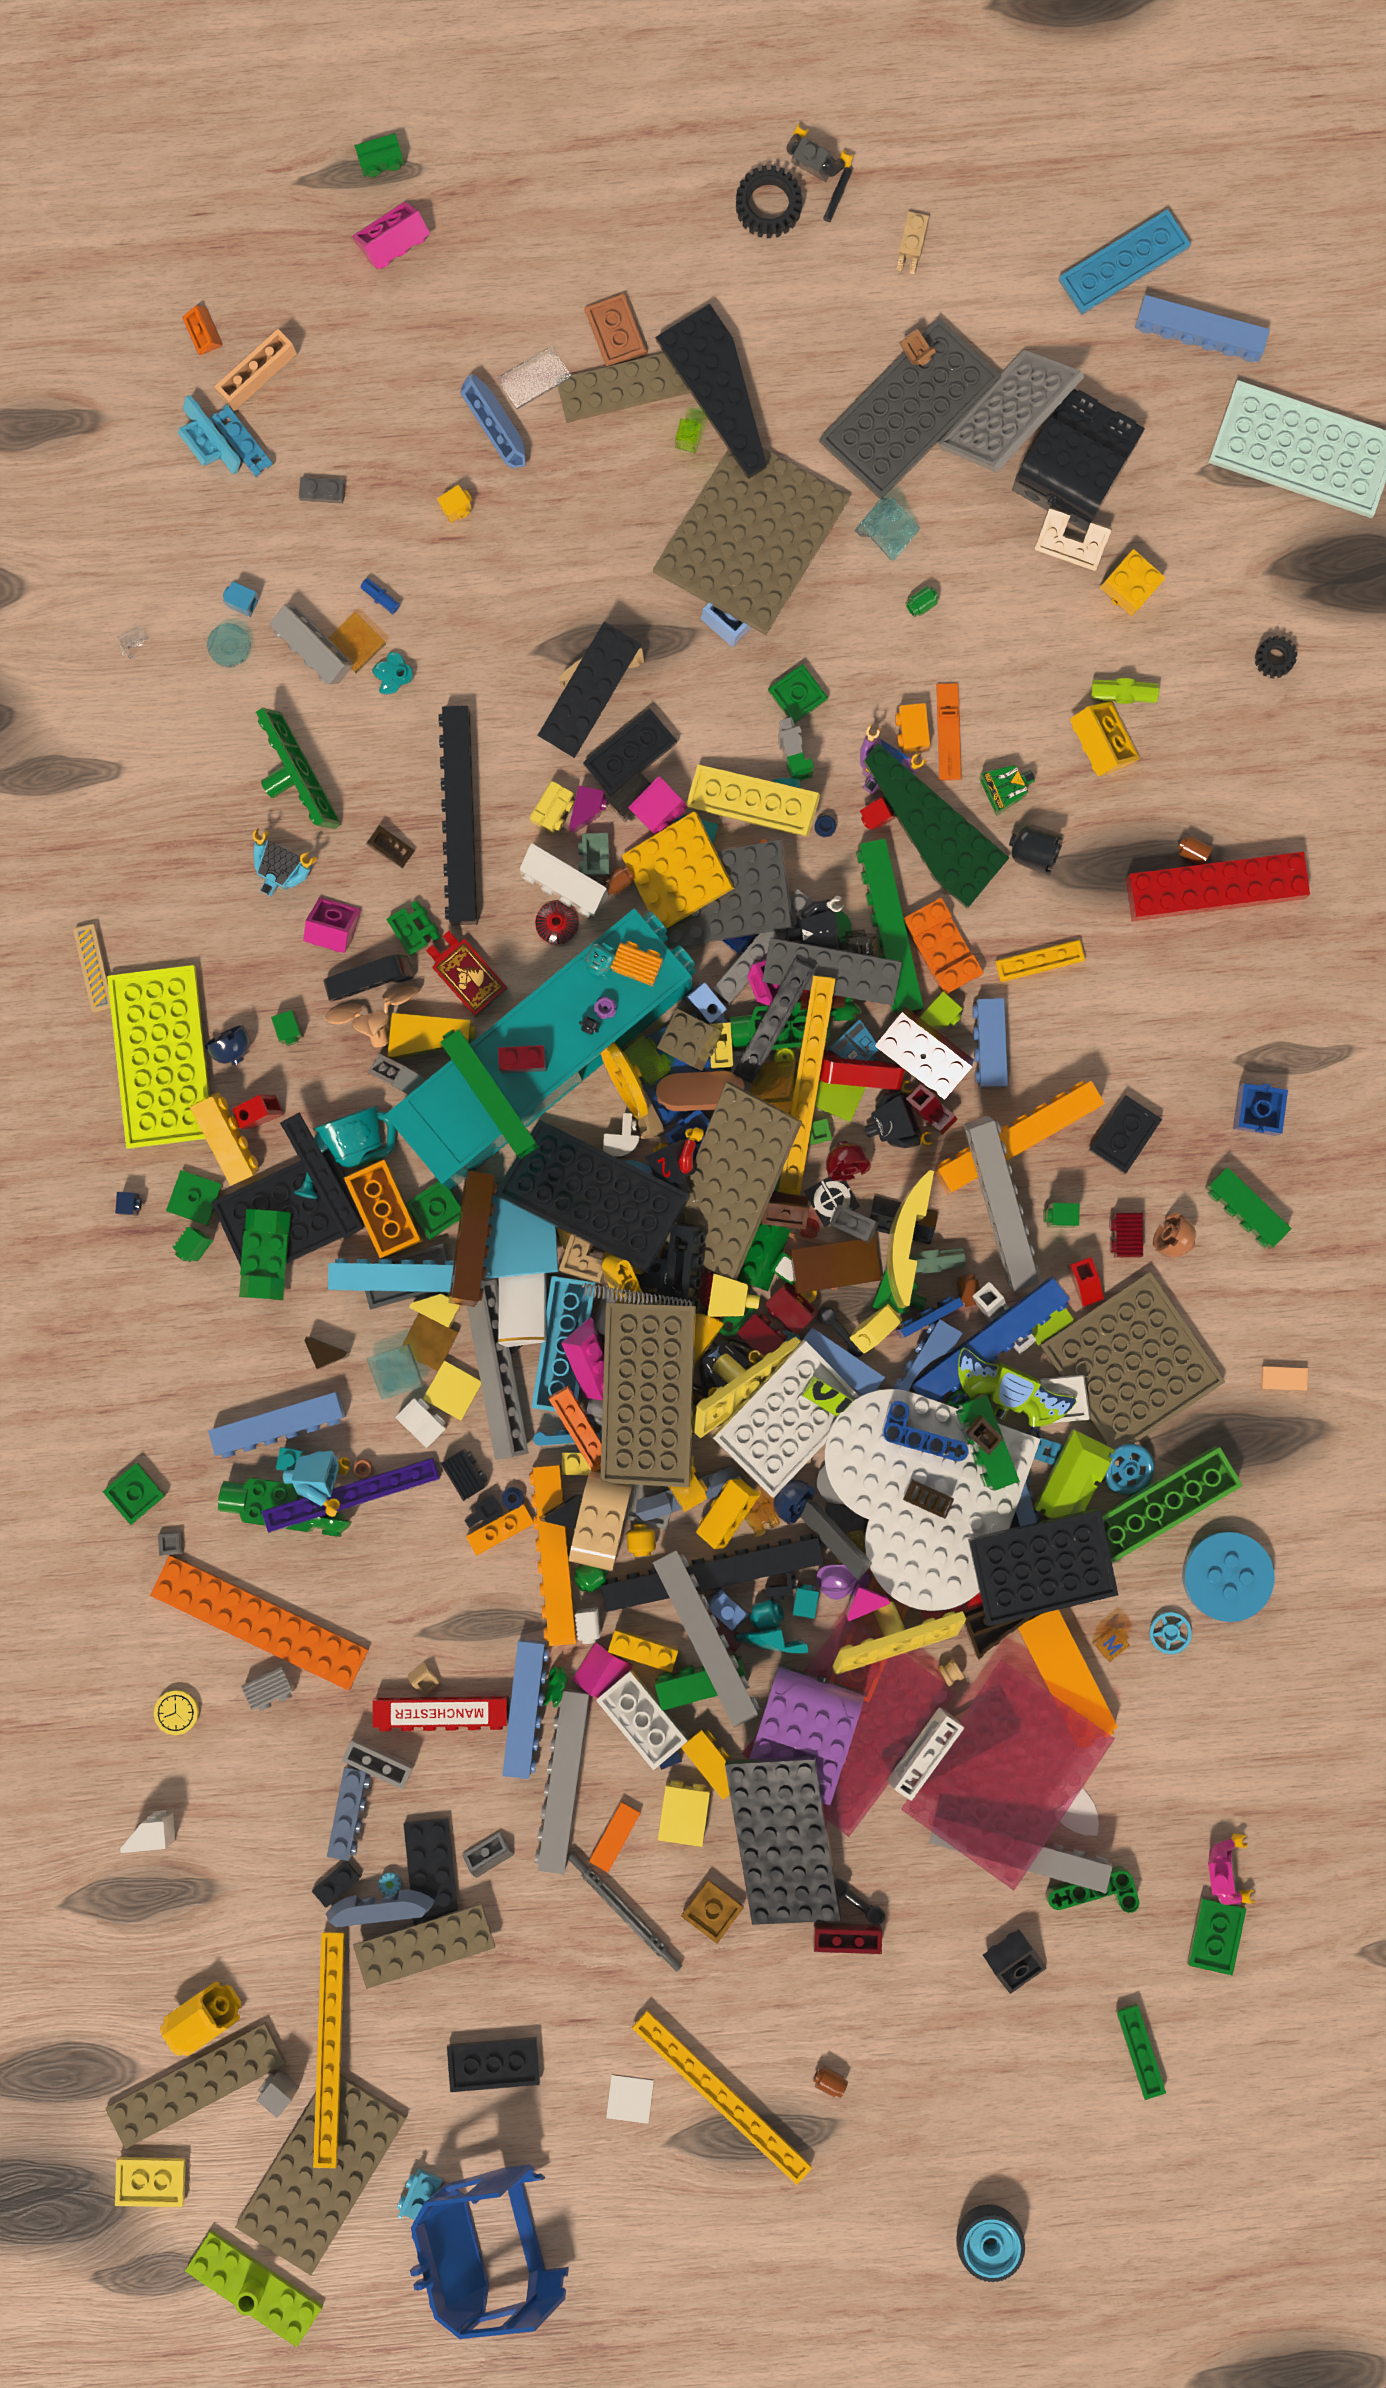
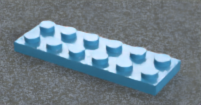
M1167 209L1059 276L1058 281L1080 314L1083 315L1190 248L1191 243Z

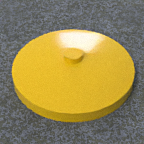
M613 1042L600 1055L620 1097L634 1117L639 1120L648 1115L646 1097L639 1079L642 1075L637 1065H632L625 1053Z

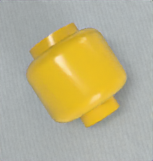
M635 1524L634 1529L627 1531V1549L633 1553V1556H649L656 1549L655 1531L647 1528V1524Z

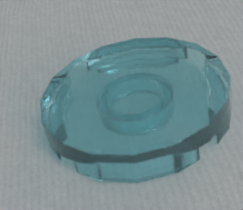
M226 623L212 630L208 636L207 649L215 663L222 667L231 668L242 664L250 654L251 643L249 636L243 628L236 624Z

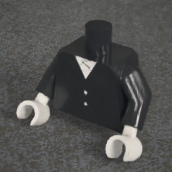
M835 896L831 901L829 899L813 901L802 911L801 915L797 916V927L786 929L787 940H799L800 943L839 950L835 912L840 911L844 906H837L835 901H840L842 898Z

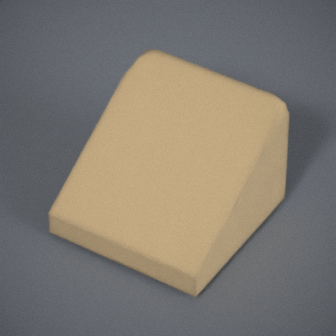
M422 1662L408 1675L410 1684L424 1697L441 1683L425 1662Z

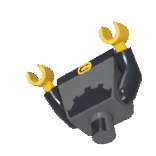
M797 124L786 147L787 152L792 155V164L824 182H827L829 177L838 174L844 167L851 166L854 154L848 155L846 150H842L840 158L835 161L829 151L805 138L809 131L808 128L803 130L800 128L801 124Z

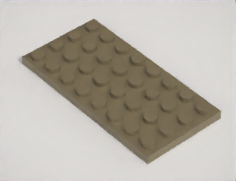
M727 1082L724 1086L694 1160L695 1174L688 1176L686 1180L690 1188L686 1193L691 1197L676 1223L705 1226L706 1240L703 1245V1266L723 1277L736 1281L803 1121L731 1082ZM670 1234L668 1235L666 1241L664 1242V1243H666L667 1245H669ZM677 1237L676 1250H678L679 1237Z
M606 1303L600 1480L615 1484L690 1487L696 1306Z
M341 2074L337 2167L313 2168L315 2095L235 2228L310 2276L407 2118L406 2115Z

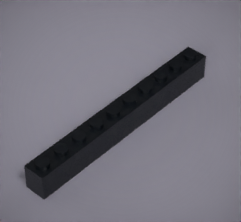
M468 706L442 707V714H438L439 727H443V735H439L440 748H443L444 755L440 756L441 770L444 769V778H441V791H445V799H441L442 812L446 814V821H442V832L446 834V842H443V855H447V864L443 865L444 877H448V885H444L445 898H448L449 907H445V919L449 920L451 926L477 925L470 710Z
M813 1534L799 1536L800 1540L791 1542V1538L780 1540L778 1545L771 1547L769 1543L757 1545V1550L753 1551L743 1548L735 1550V1554L726 1556V1553L713 1555L712 1560L705 1561L704 1557L691 1560L692 1564H689L686 1570L689 1576L694 1574L699 1584L696 1590L700 1592L823 1565L824 1562L818 1537H813ZM655 1568L649 1569L648 1574L640 1575L639 1572L626 1574L627 1578L618 1580V1577L607 1578L606 1584L601 1585L606 1612L670 1598Z

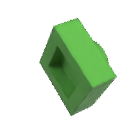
M827 1119L812 1122L809 1137L810 1145L832 1141Z

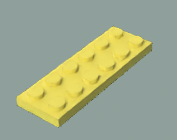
M697 765L686 805L690 809L809 837L820 794Z

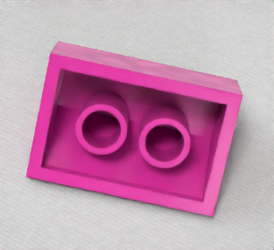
M404 201L352 237L370 264L379 269L388 266L395 257L406 254L413 245L424 242L426 237L430 235V232L419 212Z
M589 1318L561 1344L583 1396L603 1401L605 1347L593 1318Z

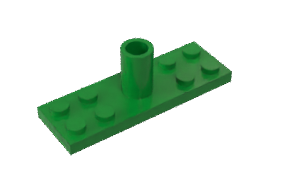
M263 707L256 711L260 727L268 734L269 744L277 751L284 764L261 780L265 792L271 798H275L295 785L300 794L299 799L310 812L309 818L314 825L332 829L342 825L283 714L279 711Z

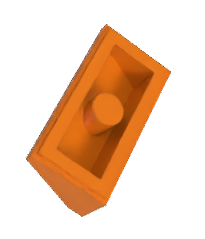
M196 305L182 316L198 355H203L223 345L206 307Z

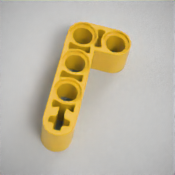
M608 1256L604 1259L602 1271L610 1288L625 1289L626 1291L630 1290V1292L638 1291L639 1294L642 1292L631 1264L627 1260L615 1256ZM619 1291V1293H618V1300L615 1301V1302H616V1303H628L629 1292H628V1294H627V1300H626V1302H624L625 1292H623L622 1301L620 1302V1301H619L620 1291ZM633 1293L631 1295V1302L629 1304H633ZM636 1294V1300L634 1304H637L638 1294Z

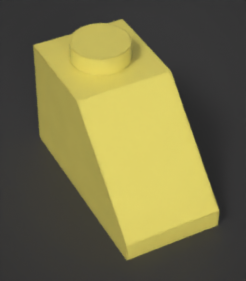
M448 1292L446 1296L439 1294L411 1303L409 1308L451 1328L462 1305L448 1303L450 1294Z
M887 1304L858 1324L849 1338L865 1354L889 1335L902 1322V1319Z

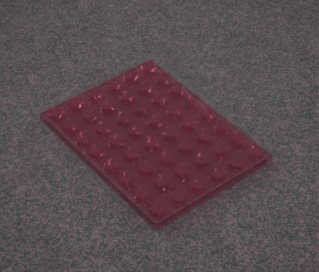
M845 1615L803 1672L815 1676H823L827 1680L864 1692V1701L831 1805L823 1803L826 1820L849 1837L888 1786V1777L939 1707L944 1710L956 1692L905 1653L835 1675L832 1666L842 1647L847 1645H853L854 1647L860 1645L862 1641L868 1638L876 1640L883 1637L862 1620L856 1618L848 1621ZM756 1735L742 1752V1755L747 1759L750 1757Z
M1001 1659L960 1720L964 1727L963 1731L913 1800L907 1799L901 1810L1009 1888L1015 1890L1115 1738Z

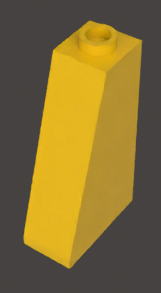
M392 1013L388 1057L390 1059H400L445 1050L440 1042L444 1040L443 1036L453 1029L455 1032L460 1030L469 1044H471V1039H475L476 1027L472 1026L471 1020Z

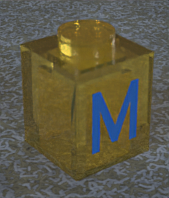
M1111 1626L1092 1642L1108 1662H1111L1130 1646L1126 1641L1129 1638L1121 1627L1116 1629L1114 1626Z

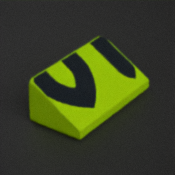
M814 1376L802 1394L803 1397L836 1417L841 1412H844L853 1401Z

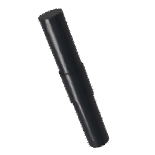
M848 167L844 168L823 217V220L826 222H831L851 176L852 170Z

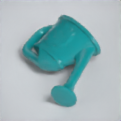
M376 1105L314 1127L313 1130L316 1131L314 1139L322 1153L329 1150L335 1162L344 1167L355 1168L391 1154L395 1147L396 1128L386 1118V1112L378 1111L379 1107ZM379 1120H383L387 1125L386 1146L383 1149L364 1155L366 1152L382 1146V1142H380ZM306 1173L303 1185L294 1191V1194L317 1199L318 1196L313 1189L314 1184L308 1173Z

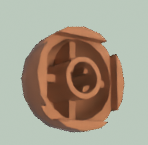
M1180 1213L1170 1214L1164 1219L1167 1221L1162 1228L1159 1225L1153 1238V1247L1157 1248L1155 1250L1164 1256L1177 1258L1192 1251L1195 1246L1196 1230L1193 1223Z

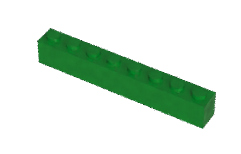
M886 839L861 843L858 848L859 851H856L858 864L862 863L864 872H860L863 885L867 884L866 902L868 906H872L873 914H870L872 927L877 928L878 935H875L876 946L881 948L883 956L880 957L902 961L893 1006L890 1005L891 1011H895L896 1016L904 1006L913 1013L922 1011L924 1008Z

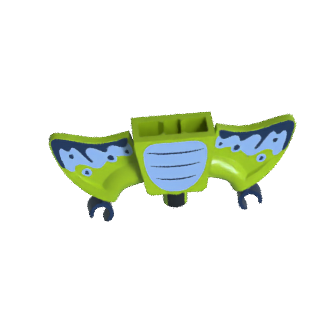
M965 1347L960 1350L958 1376L966 1393L963 1396L955 1395L952 1398V1403L958 1402L959 1399H962V1403L980 1394L989 1395L991 1400L997 1403L993 1411L996 1417L1005 1419L1009 1409L1017 1413L1024 1411L1029 1417V1425L1031 1426V1429L1026 1434L1031 1435L1035 1431L1037 1433L1036 1438L1039 1439L1041 1438V1432L1037 1429L1038 1426L1049 1425L1059 1420L1077 1403L1075 1397L1053 1393L1043 1387L1036 1378L1001 1362L998 1365L987 1363Z

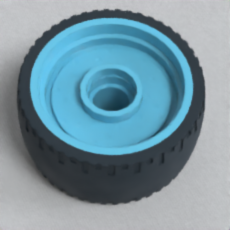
M992 2204L974 2207V2209H971L964 2215L958 2225L956 2235L958 2255L965 2268L977 2279L984 2280L985 2282L1003 2281L1014 2275L1020 2268L1025 2255V2239L1018 2221L1009 2211ZM989 2238H995L992 2244L984 2243Z

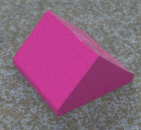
M857 1583L845 1613L848 1621H851L889 1605L890 1602L887 1595Z
M595 1642L572 1679L589 1695L596 1698L603 1695L633 1667L631 1663L620 1656L609 1653V1649L598 1642Z

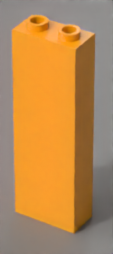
M1055 1610L1032 1616L1017 1630L1075 1745L1078 1748L1081 1746L1087 1748L1095 1743V1739L1101 1736L1102 1738H1107L1115 1733L1114 1730L1118 1726L1060 1611Z

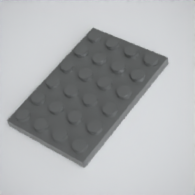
M779 839L717 851L735 889L667 928L668 949L672 950L678 945L683 948L794 928L783 840Z

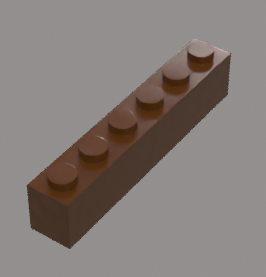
M468 1171L465 1176L448 1303L475 1307L479 1301H482L484 1288H480L481 1280H484L486 1275V1267L483 1266L484 1258L487 1259L489 1253L486 1239L490 1237L492 1225L488 1223L489 1216L492 1217L494 1212V1204L491 1203L492 1196H495L497 1183L494 1182L495 1175Z

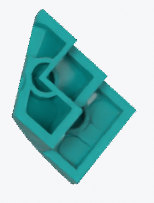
M779 1628L762 1632L750 1631L735 1634L736 1641L755 1648L787 1653H809L807 1643L802 1640L784 1643L782 1630Z

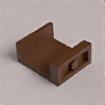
M773 1192L762 1217V1224L806 1230L809 1196Z

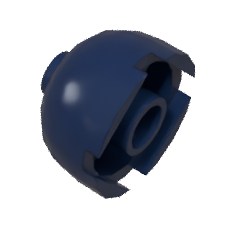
M238 1025L220 1033L221 1036L216 1038V1040L213 1037L204 1045L210 1056L218 1063L226 1064L231 1062L232 1065H236L244 1060L243 1055L249 1050L250 1039L244 1026Z
M790 1480L774 1497L773 1507L777 1516L789 1525L790 1522L794 1524L801 1517L807 1500L810 1499L812 1501L815 1488L801 1480Z

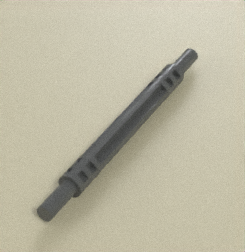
M574 1852L567 1857L582 1873L581 1877L658 1957H662L676 1972L683 1966L667 1950L668 1946L591 1866L588 1867Z

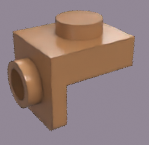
M915 329L899 342L912 365H925L932 359L931 355L936 352L934 347L930 348L918 329Z

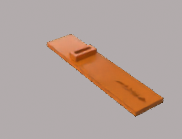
M958 683L936 684L939 781L961 780Z

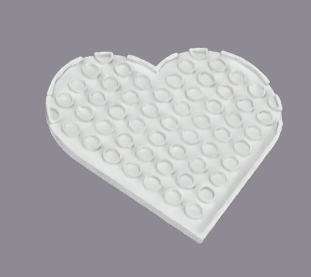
M878 1390L855 1399L833 1422L825 1445V1466L828 1479L835 1493L847 1507L860 1516L869 1519L865 1533L866 1556L873 1563L870 1569L881 1587L894 1599L916 1609L938 1611L954 1608L969 1601L979 1593L968 1539L1010 1528L1040 1439L998 1424L1020 1482L996 1491L989 1490V1488L983 1486L980 1474L983 1473L981 1467L976 1466L973 1460L972 1453L975 1452L972 1445H968L962 1433L965 1425L963 1423L960 1424L957 1418L956 1411L959 1409L905 1390ZM895 1401H902L908 1405L909 1416L906 1423L908 1427L964 1442L969 1449L967 1458L963 1461H954L885 1441L882 1437V1428L889 1405ZM899 1404L895 1405L892 1410L893 1415L897 1418L903 1416L904 1408ZM891 1426L887 1429L886 1434L888 1438L895 1439L898 1436V1429ZM913 1432L909 1435V1443L911 1445L919 1443L920 1436L918 1433ZM937 1438L933 1439L930 1443L931 1449L933 1451L940 1450L941 1441ZM947 1441V1451L954 1452L955 1457L963 1453L960 1445L957 1448L949 1447L948 1444L950 1442ZM911 1479L954 1498L946 1519L903 1500ZM916 1487L911 1499H916L920 1490L919 1487ZM924 1491L920 1503H924L928 1491ZM933 1494L928 1507L932 1508L937 1495ZM941 1499L937 1511H941L945 1499Z

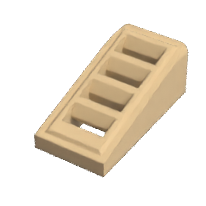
M644 1090L648 1115L639 1120L637 1119L641 1139L655 1138L664 1132V1128Z

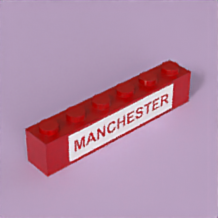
M508 1696L375 1698L373 1700V1728H379V1731L382 1732L392 1731V1728H401V1731H414V1727H423V1731H435L436 1727H445L447 1731L459 1730V1727H467L468 1730H481L482 1726H490V1730H502L503 1726L508 1725Z

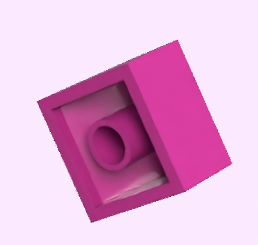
M658 776L628 808L656 835L669 827L676 819L682 817L688 806Z
M319 897L305 921L303 941L332 949L336 952L345 953L352 942L361 909Z

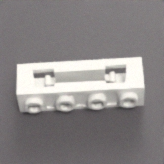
M939 1707L887 1780L893 1789L909 1800H913L963 1731L964 1727L954 1716ZM951 1731L952 1735L949 1737V1739H947L946 1737Z

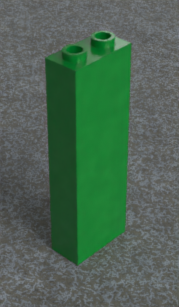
M453 1029L443 1036L444 1040L440 1042L515 1154L522 1159L538 1148V1144L461 1031L457 1030L455 1032Z

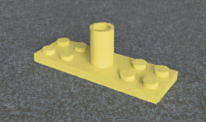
M797 1337L790 1341H785L773 1353H768L763 1360L748 1370L744 1369L729 1354L720 1356L713 1365V1371L728 1384L724 1387H719L713 1395L707 1399H702L698 1403L694 1433L702 1438L727 1420L801 1341Z
M890 1602L889 1605L873 1611L884 1637L876 1640L868 1638L862 1641L860 1645L854 1647L853 1645L842 1647L832 1666L835 1675L955 1637L966 1621L963 1611L956 1614L955 1612H949L943 1618L937 1620L930 1618L924 1621L922 1625L905 1630L894 1602Z

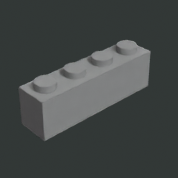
M294 604L283 605L269 624L274 629V633L279 638L284 639L289 644V648L294 653L299 654L304 659V663L309 668L314 669L319 674V678L326 684H339L354 665Z

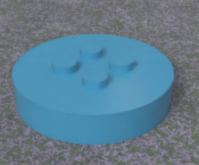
M1219 1531L1204 1536L1191 1547L1183 1563L1182 1581L1189 1600L1199 1611L1219 1621L1237 1622L1254 1616L1266 1605L1274 1587V1568L1269 1555L1258 1542L1241 1533Z

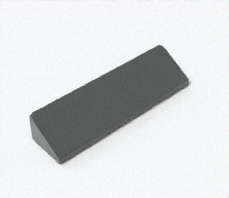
M808 1501L806 1503L801 1519L859 1580L873 1563L816 1501Z

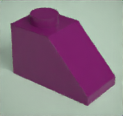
M578 785L569 825L570 832L575 833L599 818L601 811L606 810L608 798H604V791Z

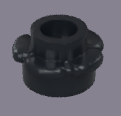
M584 1016L582 1022L579 1021L583 1032L593 1035L594 1032H599L598 1028L601 1023L597 1020Z

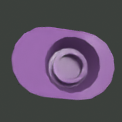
M844 1564L826 1565L819 1569L816 1577L821 1592L835 1600L853 1594L857 1583L867 1587L870 1579L866 1571L857 1580Z

